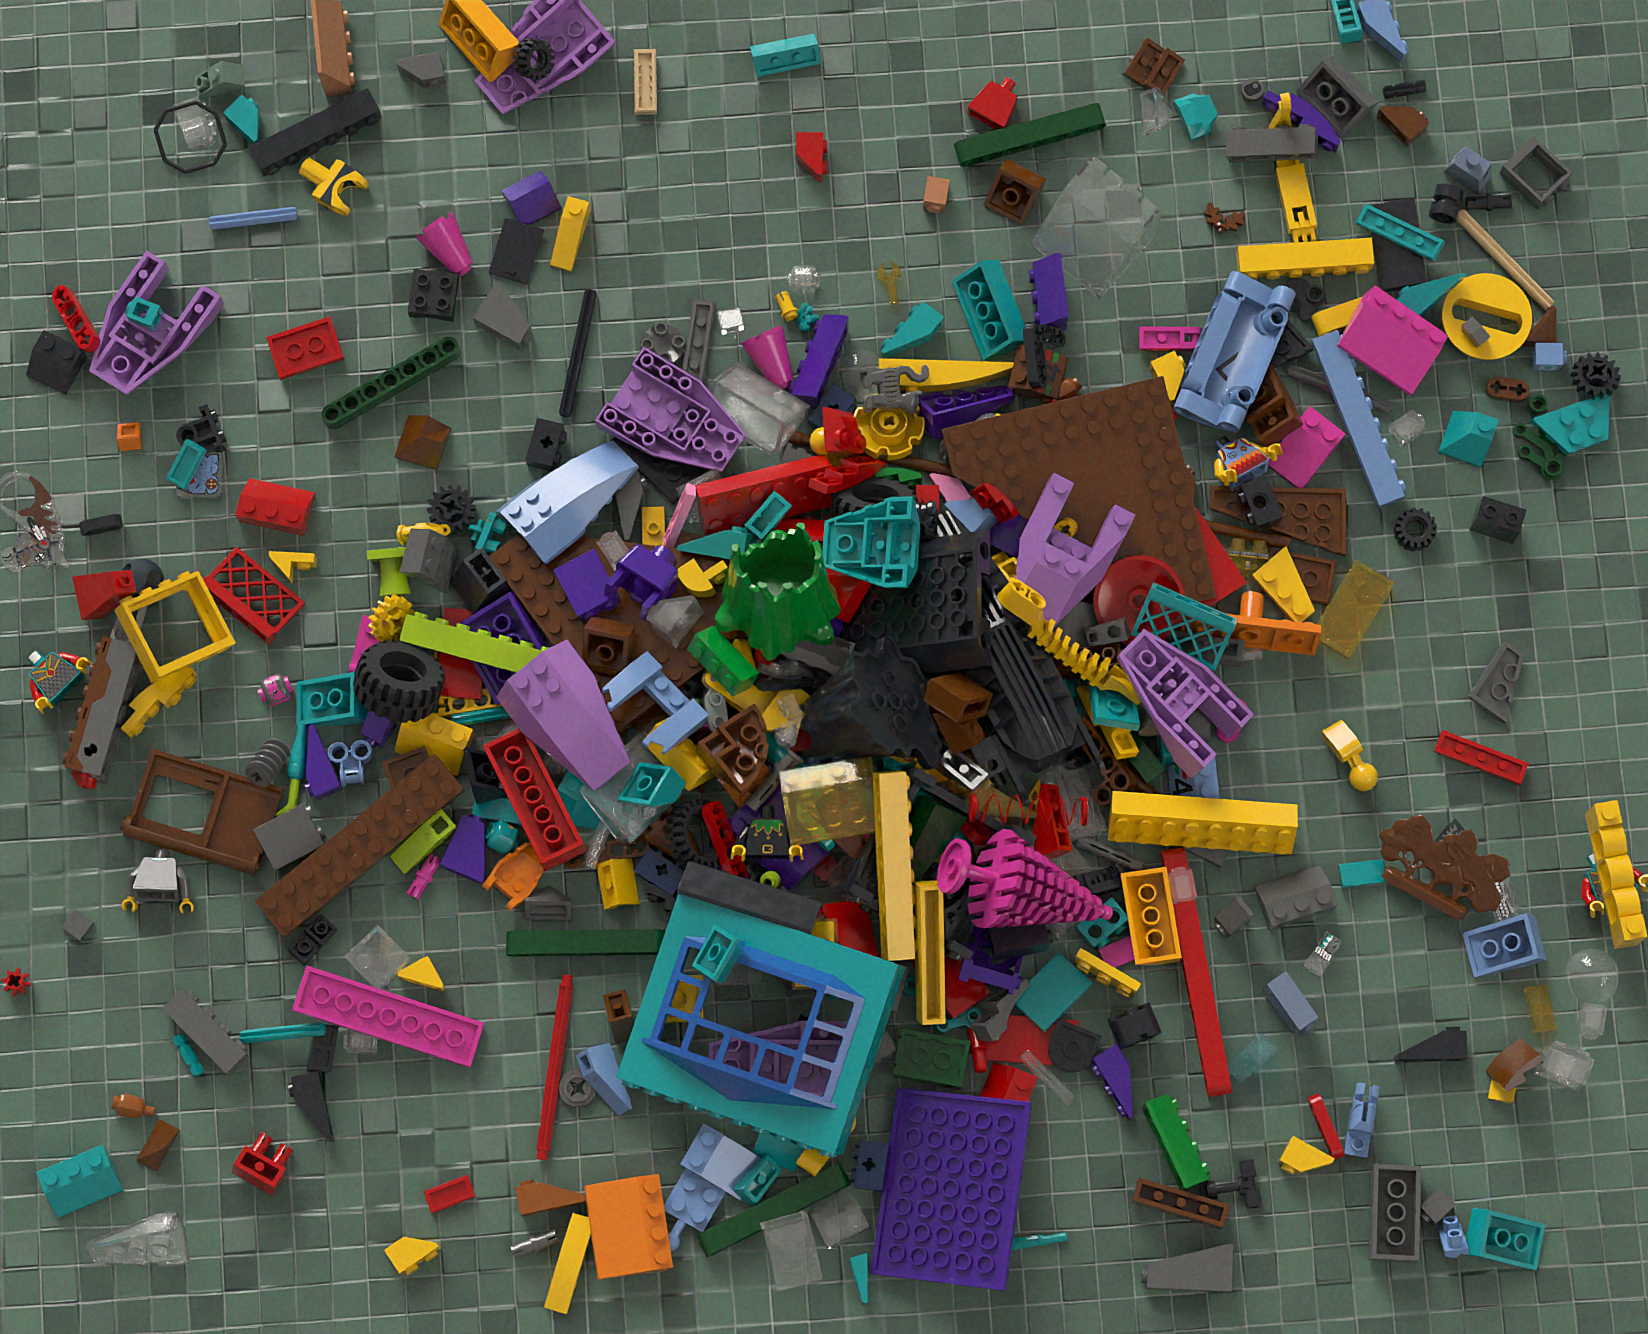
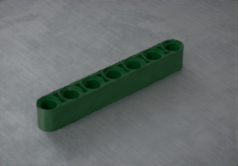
M1093 103L962 139L954 144L960 166L967 167L1098 131L1106 126L1100 104Z
M451 336L443 337L329 403L323 408L321 414L325 425L330 429H338L454 362L460 356L457 340ZM448 345L455 347L450 353L444 352V348ZM427 357L436 358L431 364L424 362ZM408 368L416 369L413 375L405 374ZM388 380H397L394 386H386ZM369 391H377V395L375 397H366ZM352 401L358 403L354 409L347 408V405ZM331 413L338 414L337 419L333 421L328 420L327 417Z
M666 930L506 932V956L658 955Z
M841 1163L836 1164L818 1173L815 1177L812 1176L698 1234L696 1237L706 1258L829 1197L848 1187L851 1183Z

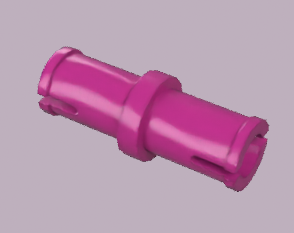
M429 854L420 871L417 870L415 873L416 878L408 891H406V894L412 898L414 897L415 900H419L427 884H431L433 881L432 876L442 861L437 856L433 857V854Z

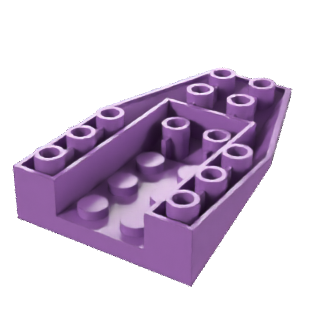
M645 347L642 348L632 363L631 373L612 402H607L595 419L596 428L651 456L718 472H723L746 436V433L700 380Z

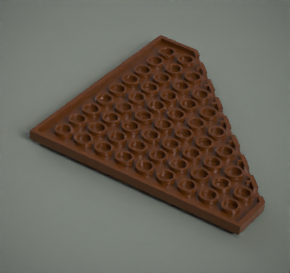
M1164 376L941 429L951 472L959 479H962L974 488L986 482L1013 503L1019 515L1029 520L1049 478L1053 473H1056L1073 482L1074 485L1054 526L1062 518H1072L1078 526L1077 532L1072 538L1092 548L1109 511L1116 504L1135 514V517L1111 564L1132 555L1152 556L1168 564L1177 573L1183 584L1186 597L1197 602L1217 598ZM1068 525L1063 526L1062 533L1065 534L1069 531L1070 527Z
M518 534L489 557L551 643L555 646L568 640L582 658L584 628L588 621L581 622L554 569L595 549L610 578L616 572L617 562L638 543L580 537L545 565L532 551L527 541ZM639 544L649 551L656 547L654 545ZM666 547L675 555L677 559L675 567L677 569L693 558L703 573L722 560L729 569L730 559L679 551L677 548ZM678 578L676 590L662 610H655L646 621L640 618L643 603H637L630 598L629 593L625 589L619 587L617 593L622 601L614 609L598 613L597 617L636 625L634 646L629 665L648 651L662 666L661 672L680 689L706 670L687 648L696 633L712 626L717 628L715 615L724 603L722 589L725 581L721 584L713 585L716 592L715 595L697 597L689 593ZM742 630L720 631L731 644H733L735 639H748L746 632ZM592 671L607 706V703L612 702L609 691L603 693L602 689L616 676ZM641 689L614 710L609 711L617 732L623 731L657 706L658 703L644 689Z

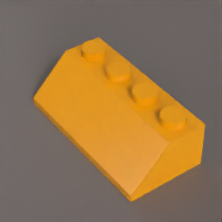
M445 0L438 25L489 83L493 82L515 61L513 55H517V52L514 50L516 47H520L518 45L519 41L482 0Z
M1167 867L1121 873L1135 965H1161L1179 962L1182 957Z

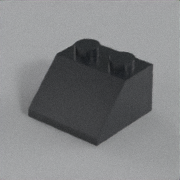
M43 330L32 349L26 375L66 395L88 356L78 346Z

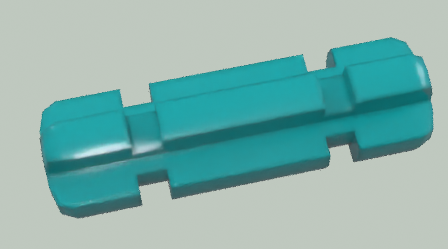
M179 1034L175 1036L173 1042L179 1048L178 1051L186 1065L190 1067L191 1074L194 1077L201 1075L204 1072V1068L201 1063H198L199 1060L192 1047L187 1044L188 1040L185 1035Z

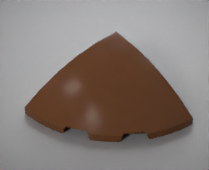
M755 703L719 725L715 732L699 741L696 747V751L713 771L739 793L746 790L759 776L768 753L765 733L767 729L766 724Z

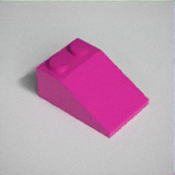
M1311 406L1300 417L1303 425L1285 436L1280 443L1283 455H1276V461L1269 459L1268 466L1296 488L1305 487L1345 436L1343 431Z

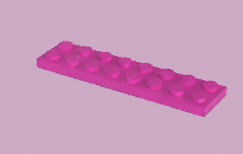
M310 966L305 968L292 1008L293 1012L468 1068L471 1067L484 1025L483 1022Z

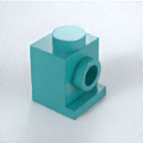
M135 296L133 302L128 303L125 314H127L126 317L129 322L155 332L163 311L159 305ZM147 313L145 318H141L140 315Z

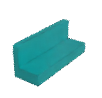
M815 34L750 46L756 77L821 64Z

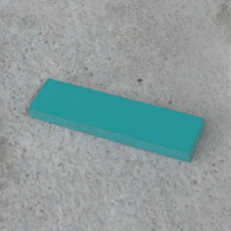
M1368 204L1364 205L1355 222L1357 226L1433 262L1436 261L1445 244L1444 240Z

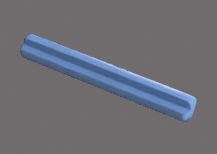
M295 207L211 216L209 217V225L211 229H222L296 220L297 210Z

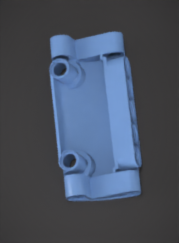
M1237 271L1230 272L1223 291L1219 293L1213 304L1181 380L1180 387L1182 388L1173 407L1176 413L1213 428L1231 432H1238L1240 430L1250 404L1255 400L1287 323V314L1296 295L1294 290L1286 286H1277L1275 289H1271L1245 274ZM1271 316L1277 319V324L1272 321ZM1238 352L1236 359L1222 369L1228 376L1227 381H1225L1215 369ZM1239 393L1244 396L1245 402L1240 400Z

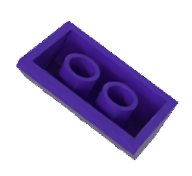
M1055 253L1033 262L1032 270L1028 271L1029 282L1034 283V291H1031L1032 305L1036 304L1037 312L1033 313L1034 324L1056 326L1064 331L1068 322V309L1061 253Z

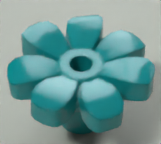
M808 303L801 304V308L798 311L800 317L796 318V325H799L801 332L809 331L810 323H816L819 320V315L812 314L813 307L809 306Z

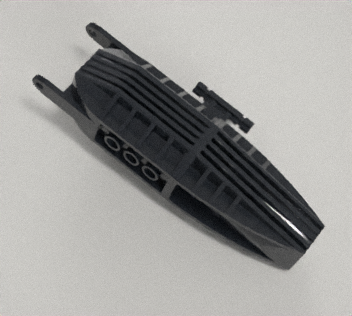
M946 511V516L940 514L938 515L937 523H932L937 526L935 531H931V538L968 533L969 531L953 514ZM990 557V576L981 577L982 617L991 621V666L928 674L931 679L961 672L993 694L986 716H983L1007 768L1006 772L1024 806H1028L1031 802L1019 776L1029 771L1034 773L1042 772L1067 758H1071L1073 751L1086 745L1098 769L1101 771L1106 767L1075 708L1069 690L1050 654L1045 651V646L1036 644V635L1032 639L1028 637L1030 625L1003 607L998 601V593L1009 581ZM961 590L955 595L956 602L960 601L963 596Z

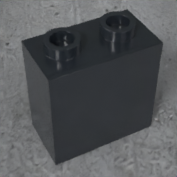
M1483 496L1476 507L1469 530L1513 544L1521 531L1527 510Z

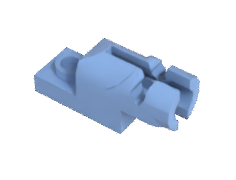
M1356 1083L1344 1145L1345 1155L1365 1159L1368 1157L1370 1137L1373 1133L1380 1089L1377 1085L1370 1087L1368 1100L1363 1101L1362 1096L1364 1095L1365 1083Z

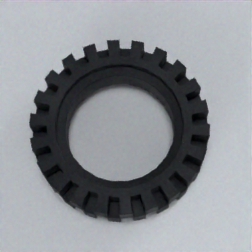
M699 798L676 805L675 809L670 811L671 815L666 820L671 823L665 825V830L670 831V834L665 835V839H671V844L667 845L668 850L674 849L671 856L672 858L679 857L676 863L679 866L684 865V870L688 861L701 863L713 869L721 865L709 832V849L704 856L697 854L688 840L687 823L692 815L699 817L706 826L702 815L703 805L710 802L707 799ZM719 829V834H720L721 838L723 839V838H724L723 831H722L721 829Z

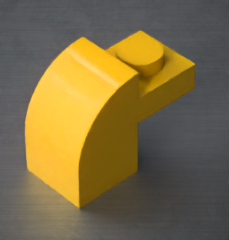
M694 558L678 568L679 580L689 593L697 597L715 595L716 592L713 585L723 583L728 575V567L723 560L704 573Z

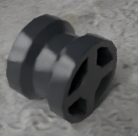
M934 500L924 504L917 502L916 509L918 515L925 511V514L929 517L933 516L932 523H937L938 511L936 502Z

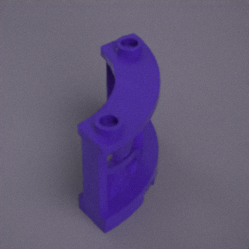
M984 914L977 915L976 919L983 918ZM974 925L971 936H974L975 940L974 943L969 942L968 949L974 953L970 960L964 959L958 980L968 982V978L1009 989L1008 994L1013 995L1014 989L1019 990L1022 977L1018 976L1023 956L1009 958L1002 963L992 965L990 957L984 951L977 949L990 948L989 940L983 936L988 934L987 929ZM1015 965V969H1014V972H1013V971H1012L1011 969H1009V968H1011V967H1013V966Z

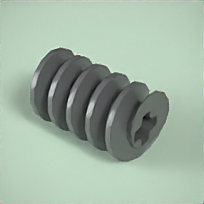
M276 738L265 741L264 745L245 769L248 779L258 787L266 788L269 786L274 776L278 774L279 770L287 762V757L291 755L288 745Z

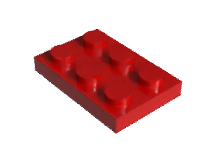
M330 316L266 337L280 380L344 360Z

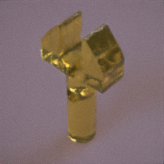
M891 261L892 273L889 277L885 273L884 264L882 263L877 272L878 280L886 282L889 301L891 304L898 303L895 280L897 277H901L900 268Z

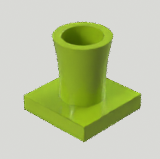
M406 547L367 550V560L370 562H380L381 585L379 597H389L392 594L397 596L411 594L407 575L400 572Z

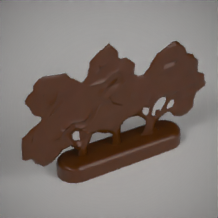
M1420 814L1409 819L1395 821L1391 829H1384L1379 834L1383 842L1382 849L1380 850L1382 858L1390 862L1401 860L1406 868V871L1403 872L1393 866H1387L1381 876L1388 883L1458 920H1463L1468 912L1467 907L1457 901L1458 898H1468L1477 913L1487 912L1488 910L1496 911L1499 907L1502 896L1495 883L1503 882L1511 876L1509 861L1493 853L1478 856L1476 850L1479 842L1472 829L1465 830L1458 836L1456 834L1446 835L1443 841L1438 843L1434 840L1432 826ZM1400 851L1403 853L1402 858L1398 856ZM1408 851L1413 853V865H1410L1411 861H1407ZM1417 861H1422L1420 866H1416ZM1426 868L1433 873V879L1429 885L1413 877L1416 869ZM1437 883L1452 885L1453 896L1450 897L1435 889ZM1464 886L1468 887L1465 893L1461 892Z

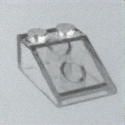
M805 1210L759 1223L777 1291L823 1279L812 1228Z

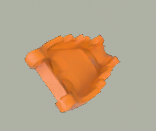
M530 842L524 843L514 852L502 858L496 864L487 880L482 884L486 891L495 886L510 899L506 905L509 911L515 909L525 901V898L530 896L544 872Z

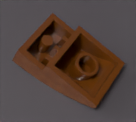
M1270 363L1255 400L1250 404L1245 415L1246 421L1252 426L1257 442L1264 447L1275 444L1303 425L1286 387ZM1239 393L1240 400L1245 402L1244 396Z

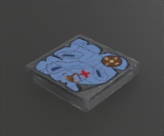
M206 452L188 488L184 490L176 485V498H222L223 453Z

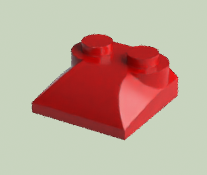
M823 407L825 452L844 457L859 456V454L863 453L867 442L866 438L858 431L854 414Z

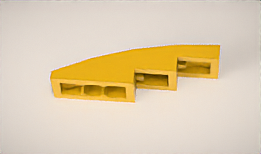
M576 1213L572 1214L544 1308L563 1314L568 1313L591 1238L589 1217Z

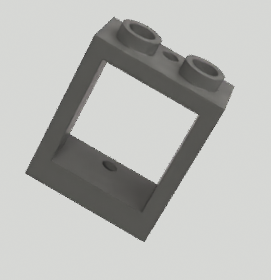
M1533 136L1503 165L1500 174L1539 209L1543 204L1545 206L1549 205L1555 198L1553 194L1558 190L1562 192L1571 183L1569 178L1572 172ZM1532 154L1559 178L1541 197L1514 172Z

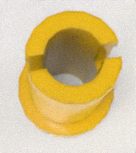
M784 291L781 292L783 298L780 294H777L775 299L782 311L781 317L786 321H792L798 317V309L794 307L789 293Z

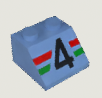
M1215 758L1192 779L1177 764L1167 766L1170 795L1220 799Z

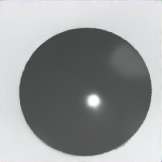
M657 322L643 333L640 349L642 350L645 347L674 364L684 353L685 339L674 326L664 322Z

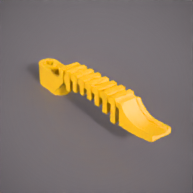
M1014 578L998 593L997 599L1000 604L1030 625L1027 636L1032 639L1036 635L1037 645L1045 646V651L1048 653L1053 652L1054 658L1057 660L1059 658L1062 659V664L1065 666L1070 665L1072 667L1071 671L1074 673L1079 672L1081 674L1080 677L1084 680L1087 678L1091 686L1094 687L1096 685L1100 690L1120 692L1136 705L1140 703L1125 672L1116 665L1108 671L1111 662L1110 658L1106 657L1097 667L1100 655L1095 653L1087 660L1088 649L1084 648L1080 653H1077L1080 645L1075 642L1071 647L1068 646L1071 639L1069 636L1066 635L1060 640L1063 632L1062 629L1058 627L1052 632L1056 621L1052 618L1049 622L1044 619L1042 609L1046 606V601L1038 592Z

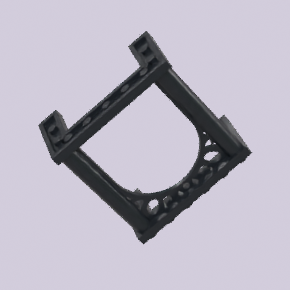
M919 768L900 769V771L906 772L910 779V788L907 790V798L910 802L913 801L916 793L921 789L969 817V803L936 785V778ZM980 810L981 819H982V818H983V815H984V812H982V811ZM976 811V822L995 833L1002 829L1012 830L1029 843L1025 845H1033L1036 836L1017 825H1005L986 814L984 822L981 823L978 811ZM875 826L844 882L839 881L835 890L840 892V898L850 903H859L858 908L869 914L872 911L879 914V900H875L879 898L878 893L872 894L866 890L869 883L878 882V876L868 877L869 873L873 874L874 868L877 869ZM990 845L989 849L997 848V845ZM992 863L985 865L980 864L979 867H990ZM970 882L964 894L954 904L944 909V957L947 959L951 958L958 961L962 959L970 960L974 953L968 949L967 941L973 924L971 920H974L976 915L969 914L968 903L982 901L983 897L970 898L968 893L969 886L981 883ZM949 912L954 913V916L950 918L952 920L951 924L946 916Z

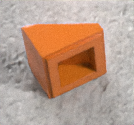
M140 422L117 425V443L120 451L140 450L142 448Z

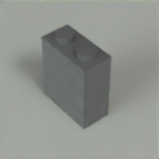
M302 803L253 829L274 870L285 866L324 844L323 839L326 836L320 826L315 827L312 821L315 815L309 805L305 807Z

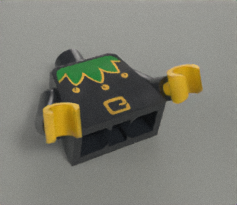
M761 806L760 818H752L750 824L744 825L736 837L735 845L731 852L732 860L735 855H740L742 857L741 861L745 859L790 858V861L793 862V856L798 855L801 857V860L804 858L799 838L792 827L785 824L784 819L774 818V806Z

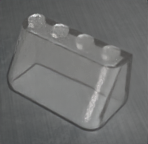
M738 362L714 378L710 388L712 395L746 433L744 440L769 455H775L782 450L805 420L810 409V405Z

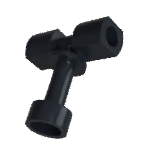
M1254 1159L1239 1162L1241 1176L1237 1177V1182L1216 1185L1215 1180L1205 1182L1206 1196L1209 1199H1218L1217 1194L1239 1191L1240 1195H1245L1247 1209L1262 1206L1260 1191L1255 1186L1254 1177L1257 1175Z

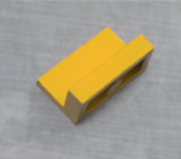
M610 859L597 864L604 909L640 904L632 859Z

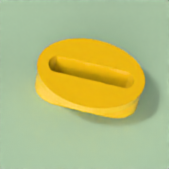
M1481 273L1463 279L1448 293L1441 311V323L1449 340L1459 351L1475 359L1495 360L1513 353L1524 343L1532 325V310L1526 295L1514 282L1500 275ZM1455 305L1514 320L1518 324L1519 332L1514 335L1482 326L1490 335V338L1476 348L1471 340L1461 331L1462 324L1466 321L1454 318L1452 308Z

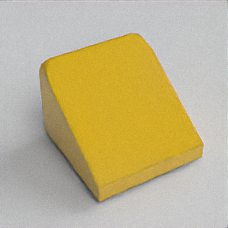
M1491 1079L1487 1099L1511 1104L1514 1100L1516 1087L1506 1092Z

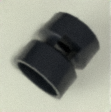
M1442 183L1436 185L1433 196L1436 202H1432L1428 216L1440 223H1456L1460 210L1458 206L1462 203L1464 191L1451 184Z

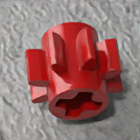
M18 967L16 972L7 970L8 976L6 979H1L7 985L3 990L5 992L12 990L11 994L13 997H16L17 993L20 992L26 995V987L32 986L26 980L30 975L28 973L21 975V969ZM15 978L19 979L20 985L18 987L14 986L13 980Z

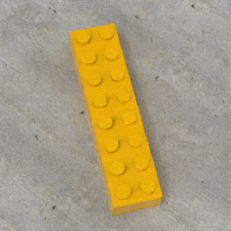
M1113 791L1108 817V841L1253 851L1256 853L1267 852L1281 855L1292 854L1298 828V810L1295 804Z

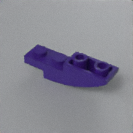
M1268 90L1262 105L1270 113L1276 114L1279 109L1278 102L1281 101L1280 96ZM1291 93V123L1312 125L1318 132L1319 146L1325 151L1336 153L1340 140L1331 125L1313 106Z

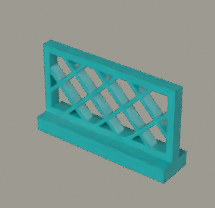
M1153 582L1130 635L1137 637L1141 633L1137 631L1139 625L1150 621L1154 631L1151 632L1153 635L1160 638V633L1171 630L1175 641L1170 642V645H1177V649L1206 665L1210 670L1215 671L1238 619ZM1150 600L1159 603L1162 612L1151 616L1148 609ZM1177 611L1181 613L1184 621L1172 625L1168 613ZM1164 615L1168 627L1157 630L1153 619ZM1198 620L1202 622L1205 630L1193 634L1189 623ZM1185 624L1190 635L1178 639L1174 628ZM1217 629L1226 633L1224 640L1214 643L1210 632ZM1207 634L1211 645L1199 649L1195 637ZM1192 639L1196 650L1189 653L1183 651L1180 643ZM1213 648L1216 655L1213 664L1204 660L1201 652Z

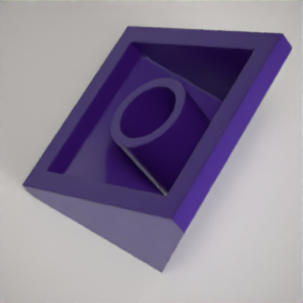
M541 170L502 190L518 222L531 225L562 209L550 181Z

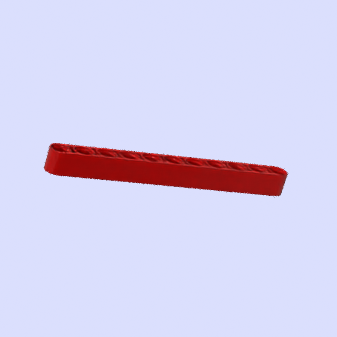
M1184 847L1161 850L1162 865L1167 867L1182 957V969L1207 1096L1215 1097L1231 1094V1082L1186 851Z

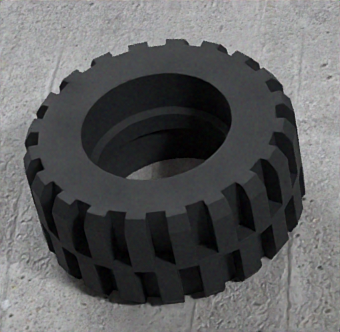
M870 477L855 486L832 493L830 519L848 512H856L870 504H878L889 497L912 496L914 497L915 504L918 502V498L912 489L898 481Z
M385 641L383 644L379 642L367 648L361 655L353 681V690L360 704L365 705V708L369 712L373 711L376 716L388 718L389 721L393 722L395 720L400 721V723H407L408 721L417 722L430 716L436 710L445 683V674L433 655H429L423 648L419 649L416 648V645H407L401 641H397V643Z

